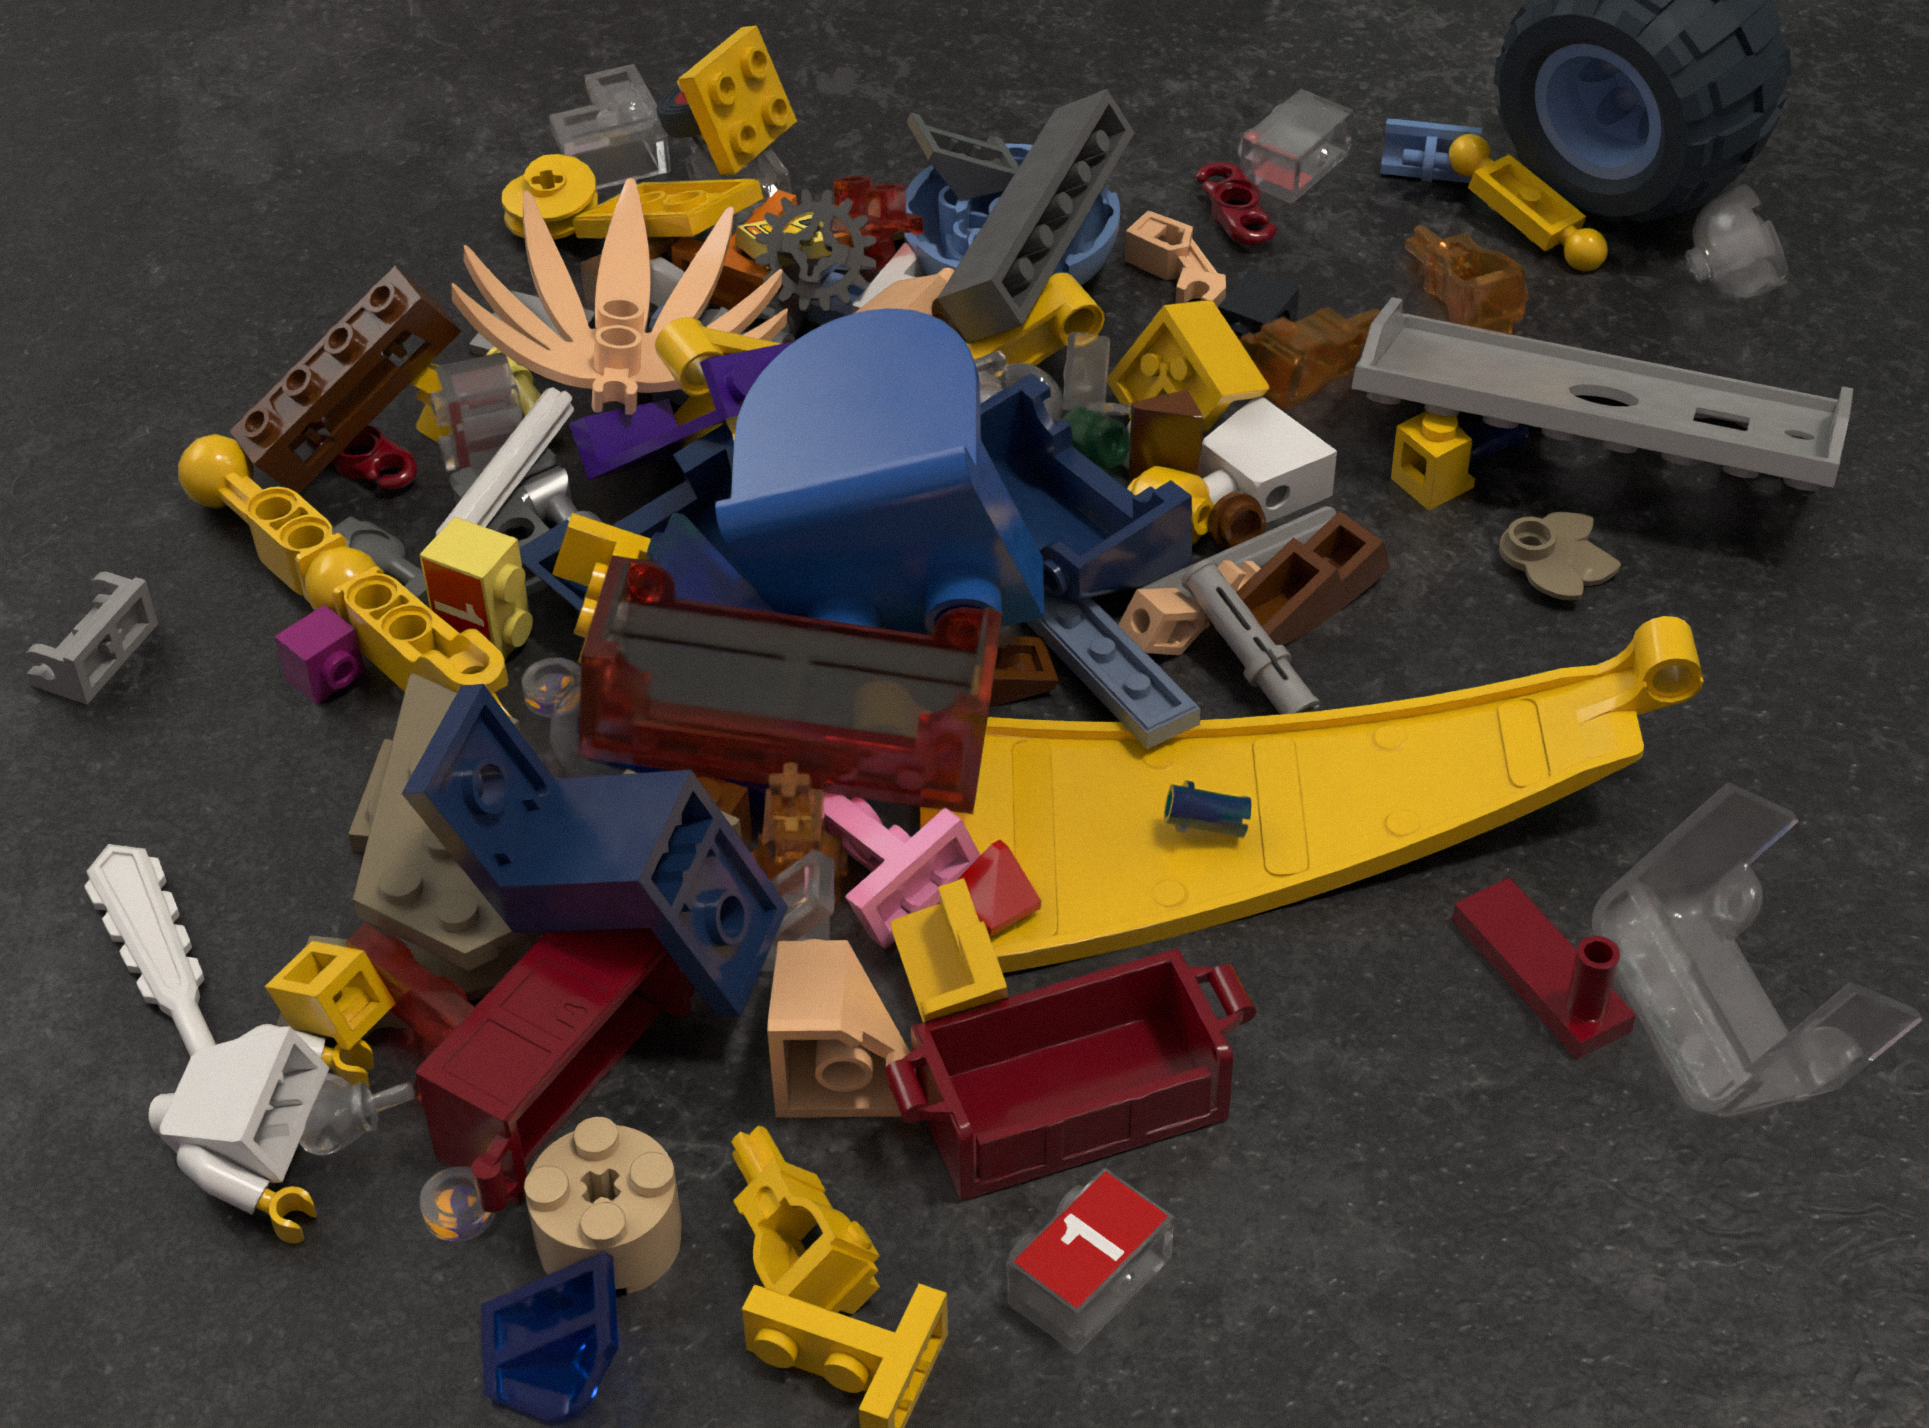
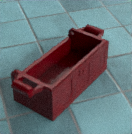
M650 928L546 932L415 1071L435 1157L442 1163L474 1180L479 1205L485 1212H499L506 1207L508 1200L520 1204L526 1198L524 1185L525 1179L528 1176L526 1170L528 1162L552 1135L562 1127L568 1117L660 1015L659 1008L677 1018H684L691 1010L690 998L695 993L696 988Z
M1179 948L912 1025V1052L903 1059L890 1063L885 1068L884 1075L903 1120L906 1123H917L923 1119L927 1121L960 1200L963 1201L1229 1119L1234 1057L1225 1037L1239 1025L1251 1021L1257 1011L1231 964H1222L1215 968L1188 967ZM1210 983L1227 1017L1216 1018L1199 984Z

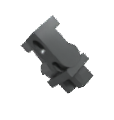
M546 447L486 528L518 539L520 548L550 530L547 525L552 523L554 526H557L566 519L569 521L572 513L599 522L602 521L590 511H578L572 503L568 474L565 468L562 469L560 466H556V456ZM467 467L451 474L449 481L456 505L481 473L477 469ZM522 563V568L525 571L527 596L548 587L546 583Z

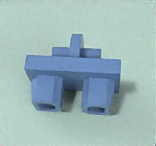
M1387 118L1380 174L1421 178V182L1432 183V179L1470 183L1472 177L1461 176L1452 169L1448 152L1455 139L1464 134L1481 136L1482 128Z

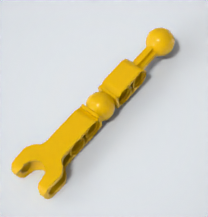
M212 434L197 438L182 453L178 464V481L189 499L214 509L229 506L250 526L257 555L261 562L294 592L303 595L314 611L326 605L356 628L361 653L404 692L406 691L409 676L412 673L457 693L461 686L484 684L504 712L512 717L502 706L495 694L496 691L506 687L509 682L504 657L501 651L479 631L467 629L462 633L457 632L399 581L384 574L383 570L376 565L371 556L360 550L348 547L345 537L340 533L334 534L330 522L295 491L285 487H270L266 489L259 487L253 481V463L236 440Z

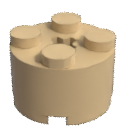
M592 1117L580 1122L573 1132L553 1142L538 1157L525 1179L524 1189L535 1245L543 1269L556 1284L579 1296L602 1298L601 1291L626 1287V1293L630 1294L643 1290L666 1273L678 1255L682 1225L674 1166L667 1152L657 1141L636 1129L616 1125L608 1118Z

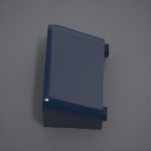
M1030 373L980 404L981 441L1043 557L1044 587L1052 595L1062 596L1070 601H1077L1134 590L1192 564V496L1172 480L1156 490L1150 486L1137 495L1130 492L1072 446L1071 424L1065 419L1054 423L1043 403L1044 400L1051 397V387L1038 377Z

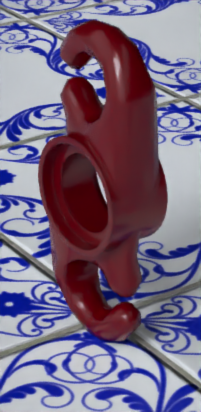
M1212 162L1199 168L1195 179L1198 183H1203V192L1210 196L1212 202L1211 216L1216 223L1225 229L1234 242L1246 246H1257L1266 244L1273 239L1277 227L1273 223H1269L1270 218L1268 214L1261 209L1260 189L1255 183L1249 181L1239 166L1228 162ZM1212 176L1225 178L1220 182L1207 181ZM1239 201V202H1244V203H1247V204H1245V205H1230V204H1226V203H1224V202ZM1252 224L1265 226L1260 231H1251L1245 228Z
M324 422L315 430L316 432L326 427ZM368 424L330 462L341 475L347 478H366L370 482L379 480L378 486L382 490H397L406 487L413 482L418 473L413 455L385 437L381 430L372 424ZM319 433L321 439L317 444L309 438L304 443L308 449L314 452L331 434ZM367 446L373 448L371 451L361 455L345 454L348 450L356 447ZM403 469L398 474L384 475L379 479V472L382 470Z

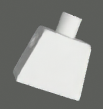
M1258 397L1250 400L1202 441L1200 477L1207 483L1210 490V500L1214 505L1226 494L1236 491L1245 492L1258 500L1265 514L1266 523L1333 495L1337 451L1264 397Z

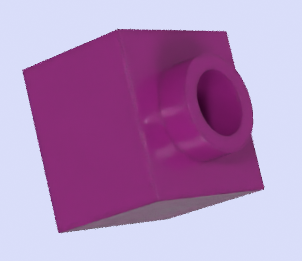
M326 605L321 606L274 636L285 681L316 705L365 673L356 628Z

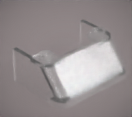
M1730 782L1721 787L1612 885L1598 900L1592 916L1594 936H1603L1612 940L1620 950L1616 977L1682 1098L1691 1108L1715 1117H1729L1834 1091L1843 1086L1923 1020L1916 1008L1849 982L1791 1032H1788L1737 945L1735 938L1752 924L1762 905V887L1750 864L1799 821L1793 811Z

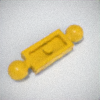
M1464 134L1453 141L1448 152L1452 169L1461 176L1472 177L1468 189L1525 234L1530 241L1537 244L1544 251L1558 244L1563 245L1565 260L1573 269L1578 271H1593L1603 264L1608 252L1607 242L1600 232L1591 228H1582L1587 216L1510 154L1493 161L1491 159L1490 147L1481 136Z

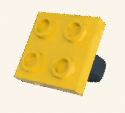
M757 25L741 27L679 77L677 81L678 87L667 93L658 102L656 108L662 127L669 136L685 138L700 134L702 140H705L720 175H731L739 172L797 122Z

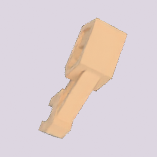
M1148 210L1126 230L1125 261L1166 281L1179 279L1176 286L1175 304L1187 303L1191 299L1199 298L1201 301L1213 300L1218 308L1226 298V275L1217 273L1192 239L1193 226Z
M1223 560L1218 566V569L1235 592L1261 569L1253 561H1244L1241 569L1231 560ZM1177 588L1137 589L1118 626L1145 653L1182 655L1198 635L1208 628L1210 624L1209 618L1193 597H1186Z

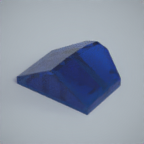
M603 1251L481 1304L483 1395L493 1401L550 1423L575 1418L590 1407L619 1348L614 1258L612 1255Z

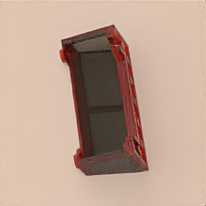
M612 555L581 655L579 757L674 771L692 770L694 774L939 810L947 808L952 812L966 814L974 813L1002 612L966 607L949 610L939 617L935 624L934 634L931 636L675 598V582L665 568L647 560Z

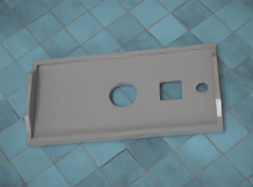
M1393 297L1371 323L1362 357L1355 366L1351 388L1367 392L1366 397L1379 403L1399 404L1402 399L1424 403L1426 411L1437 415L1457 416L1460 411L1482 415V420L1485 423L1495 427L1516 428L1519 423L1542 428V434L1553 439L1572 441L1576 440L1578 435L1602 440L1601 445L1616 452L1634 453L1637 451V448L1662 452L1661 457L1674 464L1690 466L1696 465L1698 460L1720 464L1724 472L1737 477L1756 478L1759 473L1783 477V482L1786 485L1806 491L1819 490L1821 485L1834 488L1849 423L1854 390L1853 388L1842 386L1839 398L1833 399L1403 313V299ZM1576 396L1605 397L1620 401L1629 406L1602 405ZM1694 418H1715L1735 422L1747 428V431L1694 421Z

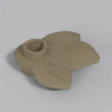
M1555 512L1548 514L1543 519L1537 517L1519 518L1510 524L1500 539L1499 552L1503 560L1510 566L1525 571L1533 587L1556 599L1579 600L1582 598L1584 586L1604 583L1616 575L1621 567L1619 560L1587 540L1591 534L1594 519L1583 514Z

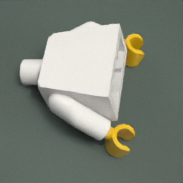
M263 1024L235 1040L199 1049L192 1055L176 1092L160 1094L151 1102L149 1122L153 1131L177 1153V1165L181 1171L208 1194L251 1215L256 1208L269 1214L278 1238L284 1242L295 1244L304 1240L302 1228L291 1220L283 1219V1217L291 1211L298 1210L316 1218L317 1214L314 1203L309 1193L303 1188L291 1186L274 1192L268 1189L269 1183L283 1182L329 1069L333 1070L334 1084L337 1089L349 1095L362 1094L369 1088L368 1072L364 1069L371 1070L374 1068L373 1052L366 1041L362 1039L350 1050L342 1049L338 1044L335 1048L324 1046L325 1038L294 1031L290 1026L279 1027Z

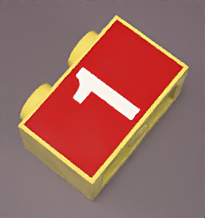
M454 516L419 555L430 609L459 633L467 629L479 631L501 651L505 660L516 647H520L526 642L533 623L532 615L529 611L525 587V571L522 568L518 539Z

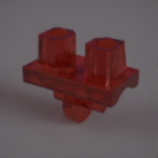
M861 175L834 180L835 206L839 207L842 202L849 198L854 204L849 216L855 219L858 216L866 215L869 219L867 226L860 231L862 236L876 237L877 245L864 250L865 256L876 260L875 269L869 270L876 271L884 267L894 255L893 235L899 231L914 235L924 233L923 217L907 213L906 186L895 183H883L872 186L871 178ZM834 219L832 230L849 234L847 229ZM850 236L849 247L854 248L853 240Z

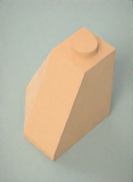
M821 939L778 941L767 1029L776 1118L902 1117L885 1078L884 1070L890 1063L903 1059L910 1051L847 940L825 941Z

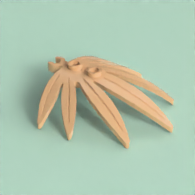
M628 178L625 181L604 243L596 284L595 329H591L588 325L584 309L568 270L532 194L527 190L523 191V228L529 267L541 303L562 338L516 298L467 245H464L463 261L483 297L503 321L476 303L454 283H452V301L469 323L488 342L516 363L553 381L592 389L591 406L594 412H602L603 404L606 402L617 401L625 405V414L633 415L637 408V392L653 393L681 389L657 355L655 341L662 328L672 320L681 317H693L698 320L706 308L725 263L732 233L734 207L730 206L723 212L673 290L650 333H645L650 305V258L644 216L634 178ZM783 270L776 271L748 297L706 327L735 334L743 332L766 308L781 287ZM788 308L743 335L771 341L786 326Z

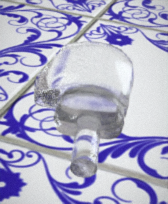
M327 1073L322 1088L317 1092L309 1108L304 1131L298 1144L307 1152L320 1156L341 1150L362 1137L364 1133L377 1129L379 1111L415 1099L413 1086L410 1082L372 1095L364 1082L351 1085L342 1077Z

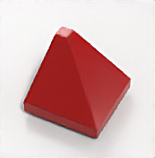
M1001 840L992 843L957 879H965L979 922L984 921L990 937L1041 909V899L1009 847Z

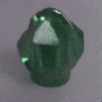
M1080 406L1069 411L1060 419H1065L1071 424L1072 446L1102 470L1119 466L1126 459L1129 452L1130 437L1126 426L1122 422L1113 420L1104 413Z

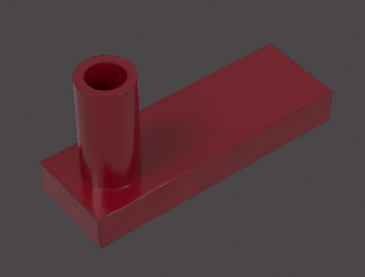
M1509 877L1454 904L1453 923L1576 1060L1633 1031L1636 1014L1613 990L1620 959V950L1612 940L1603 936H1589L1578 944L1576 950Z

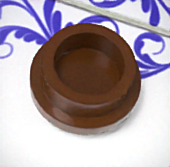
M1241 491L1231 492L1223 496L1214 505L1208 518V534L1213 543L1224 550L1263 534L1266 528V517L1258 500Z

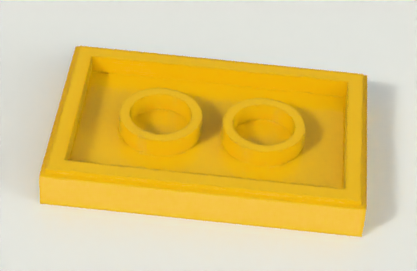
M755 179L642 182L637 185L647 237L695 236L715 225L728 207L733 206L734 214L764 199L760 182ZM620 194L581 213L572 220L577 238H606Z

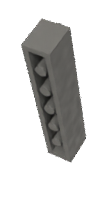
M1108 89L1054 110L937 298L943 306L946 315L956 325L967 343L1022 326L1135 132Z

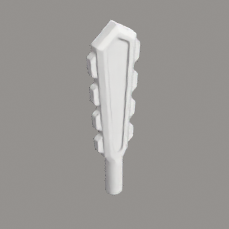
M108 844L86 871L89 881L84 886L86 893L95 909L107 911L102 920L112 941L124 942L119 952L128 971L131 973H141L136 983L145 1002L158 1004L162 1012L173 1018L191 1058L199 1049L216 1045L198 1006L200 999L198 987L205 979L197 958L186 957L192 945L185 926L173 924L180 915L172 893L161 891V888L167 881L159 859L149 857L143 848Z

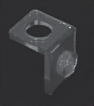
M1081 332L1069 333L1066 365L1063 373L1064 394L1062 410L1100 415L1131 416V405L1105 403L1110 354L1109 337Z

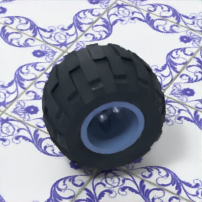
M1526 0L1510 22L1511 27L1504 36L1505 42L1502 45L1501 55L1496 58L1494 83L1499 89L1500 104L1496 107L1504 132L1509 135L1518 153L1516 156L1522 164L1574 207L1589 212L1597 220L1619 224L1622 220H1637L1643 223L1653 219L1656 221L1699 206L1712 195L1721 192L1744 173L1749 163L1762 151L1782 113L1781 109L1787 99L1783 91L1787 86V77L1791 75L1790 49L1783 43L1779 28L1783 21L1773 0Z

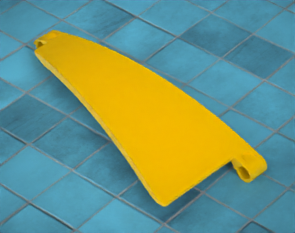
M1662 616L1643 623L1635 631L1633 640L1624 651L1616 657L1597 665L1560 668L1474 688L1372 705L1304 713L1200 720V725L1149 749H1146L1122 722L1053 721L997 717L947 719L928 714L919 709L911 701L908 693L897 685L874 683L860 689L854 697L853 754L856 760L873 769L920 774V829L944 808H947L962 819L980 855L992 843L998 840L1003 841L1009 847L1042 902L1041 909L990 937L1001 971L1005 973L1122 950L1241 919L1385 872L1492 830L1568 796L1640 760L1643 756L1644 744L1637 715L1691 699L1701 690L1704 680L1690 625L1685 620L1677 617Z

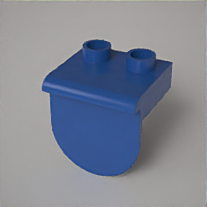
M891 308L868 310L840 317L810 331L789 345L770 362L752 385L740 409L734 438L731 498L715 502L716 516L727 548L805 665H819L827 669L839 671L856 670L874 662L879 656L881 649L895 650L937 640L952 645H974L991 639L999 632L1001 627L1044 618L1043 557L981 441L980 378L977 365L967 344L951 326L929 314L914 310Z

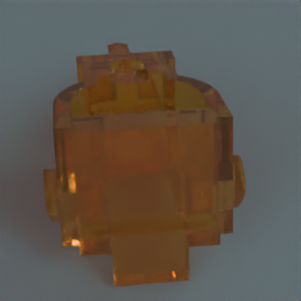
M1419 225L1414 228V237L1405 239V249L1424 263V289L1431 295H1436L1447 305L1449 320L1452 323L1512 335L1513 323L1523 320L1525 302L1529 297L1525 285V269L1501 252L1482 249L1465 232L1441 239L1424 225Z
M1327 306L1316 311L1315 314L1296 322L1281 317L1262 325L1261 332L1242 336L1240 339L1242 346L1269 385V389L1262 397L1271 399L1283 408L1288 409L1314 396L1328 380L1353 372L1360 347L1366 343L1371 323L1381 311L1374 308L1346 319Z
M784 763L783 774L770 773V789H766L763 834H759L757 848H754L751 854L788 907H832V904H840L842 876L849 875L847 851L843 850L842 835H830L825 832L824 790L811 789L810 775L799 774L797 763Z

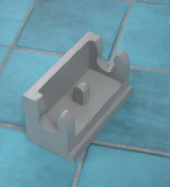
M109 572L98 573L91 581V584L99 589L109 590L112 594H98L92 601L94 607L73 628L71 633L57 648L44 644H34L29 648L25 656L35 662H42L41 666H33L28 671L27 676L30 685L88 705L158 625L148 586L144 579L135 577L131 580Z

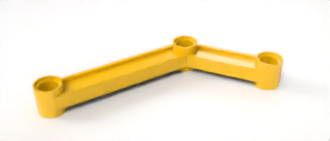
M1056 273L1049 278L1022 326L967 343L979 373L980 402L1064 346L1072 348L1081 347L1092 341L1099 334L1105 320L1104 312L1072 275ZM681 317L672 320L662 328L657 335L655 349L657 355L684 393L692 397H703L710 394L700 362L708 358L781 343L707 328L693 317ZM1020 364L1023 365V366H1031V367H1026L1025 369L1022 368L1021 370H1014V369L1020 368V367H1015V366H1018V365H1020ZM1004 372V374H1002L1001 376L1007 374L1006 377H1003L993 389L994 383L1000 377L998 376L999 373Z

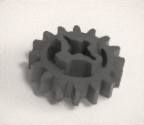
M804 189L801 194L802 204L794 206L788 198L783 197L780 201L785 213L779 218L767 212L764 219L772 228L770 234H756L755 238L757 243L768 247V253L755 257L757 266L771 267L772 272L763 279V282L767 281L776 271L782 269L778 254L795 260L800 268L799 282L796 284L784 271L782 272L781 285L783 288L778 298L780 302L785 304L795 295L799 297L800 311L805 313L808 311L812 301H819L823 312L829 313L831 308L830 299L836 296L846 306L849 305L851 299L847 289L853 285L856 288L865 290L868 286L865 279L860 275L861 269L869 270L876 267V260L864 255V250L877 245L876 237L862 236L860 233L869 223V219L866 215L858 216L855 219L849 216L854 205L853 201L849 198L842 202L839 207L834 206L831 190H825L820 202H813L809 190ZM812 215L811 223L806 228L796 234L784 233L788 226L797 219ZM834 219L847 229L853 240L854 248L838 243L832 233ZM823 227L822 237L825 249L832 253L830 258L820 257L818 265H814L812 276H809L811 271L807 254L801 251L803 245L812 246L814 239L818 238L819 229ZM835 269L848 270L846 275L837 283L819 289L822 277Z

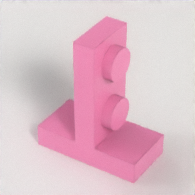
M829 784L809 800L831 840L872 872L845 897L868 936L885 950L895 941L890 927L893 919L936 905L940 901L938 887L956 881L980 856L962 819L947 808H944L915 835L910 837L898 825L894 824L889 830L885 828L877 813L860 796L856 795L849 800Z

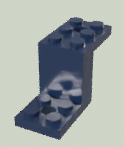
M484 684L461 686L401 794L512 932L650 928L717 1017H740L787 912L788 905L693 771L680 770L555 779Z

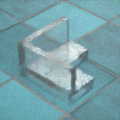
M634 64L584 75L586 92L593 105L549 115L551 133L562 154L576 157L590 167L596 178V189L625 183L628 178L638 180L671 172L667 133L658 118L657 104Z

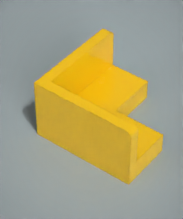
M1213 300L1164 305L1106 378V382L1130 419L1132 402L1188 390L1202 413L1203 431H1208L1233 401L1262 397L1269 389L1268 383Z
M964 878L938 887L940 904L893 919L890 923L891 931L922 1022L1008 998L1007 985L984 921L979 922Z

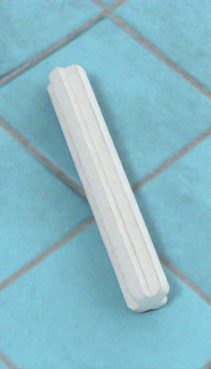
M554 387L545 390L436 531V536L454 516L483 527L488 525L573 413L574 408L570 403L572 396L567 391L560 392Z

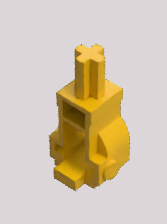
M757 1126L750 1135L739 1132L731 1141L735 1147L732 1156L746 1179L748 1186L733 1202L739 1213L746 1217L755 1234L753 1260L755 1269L764 1287L836 1313L843 1311L853 1315L880 1288L874 1277L878 1272L874 1262L880 1255L871 1239L857 1221L851 1222L845 1214L832 1208L824 1194L826 1190L817 1174L785 1162L766 1128ZM818 1223L823 1234L806 1250L801 1240Z

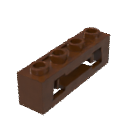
M394 266L253 408L246 412L243 418L230 430V433L256 467L286 488L299 494L462 331L432 296ZM412 334L425 340L400 367L389 359L392 353L399 358L407 354L403 343ZM324 422L331 436L303 461L295 450L307 438L317 444L321 439V435L315 430Z

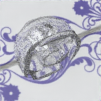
M1742 184L1726 191L1704 206L1697 215L1692 229L1694 248L1686 252L1689 266L1698 282L1708 278L1718 292L1736 299H1751L1782 288L1788 284L1783 277L1789 275L1784 252L1771 220L1763 222L1758 214L1755 215L1752 211V208L1762 203L1748 185Z

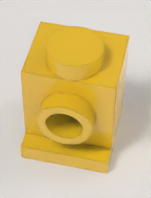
M1428 411L1397 425L1391 479L1429 511L1474 488L1475 478L1468 474L1472 438L1458 426L1456 416H1442Z
M311 941L265 985L266 990L292 1029L333 1037L339 1047L350 1050L396 1004L364 950Z

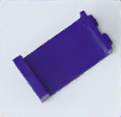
M793 342L708 358L700 362L716 410L681 426H677L669 399L638 405L633 415L625 414V408L586 416L570 423L588 480L675 460L673 454L724 423L727 424L732 434H734L740 409L752 385L770 362Z

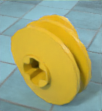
M561 154L543 155L532 161L525 169V174L510 181L502 191V205L505 210L504 220L506 227L514 235L524 238L523 191L525 190L532 194L553 240L574 234L575 229L572 220L581 213L598 205L596 178L590 167L576 157Z

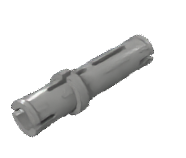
M1210 558L1192 566L1183 575L1181 585L1184 589L1188 590L1212 622L1217 632L1244 665L1245 670L1243 674L1252 687L1259 686L1280 715L1317 711L1320 701L1311 693L1290 665L1292 660L1291 654L1285 646H1276L1253 616L1248 606L1241 600L1217 568L1216 562Z

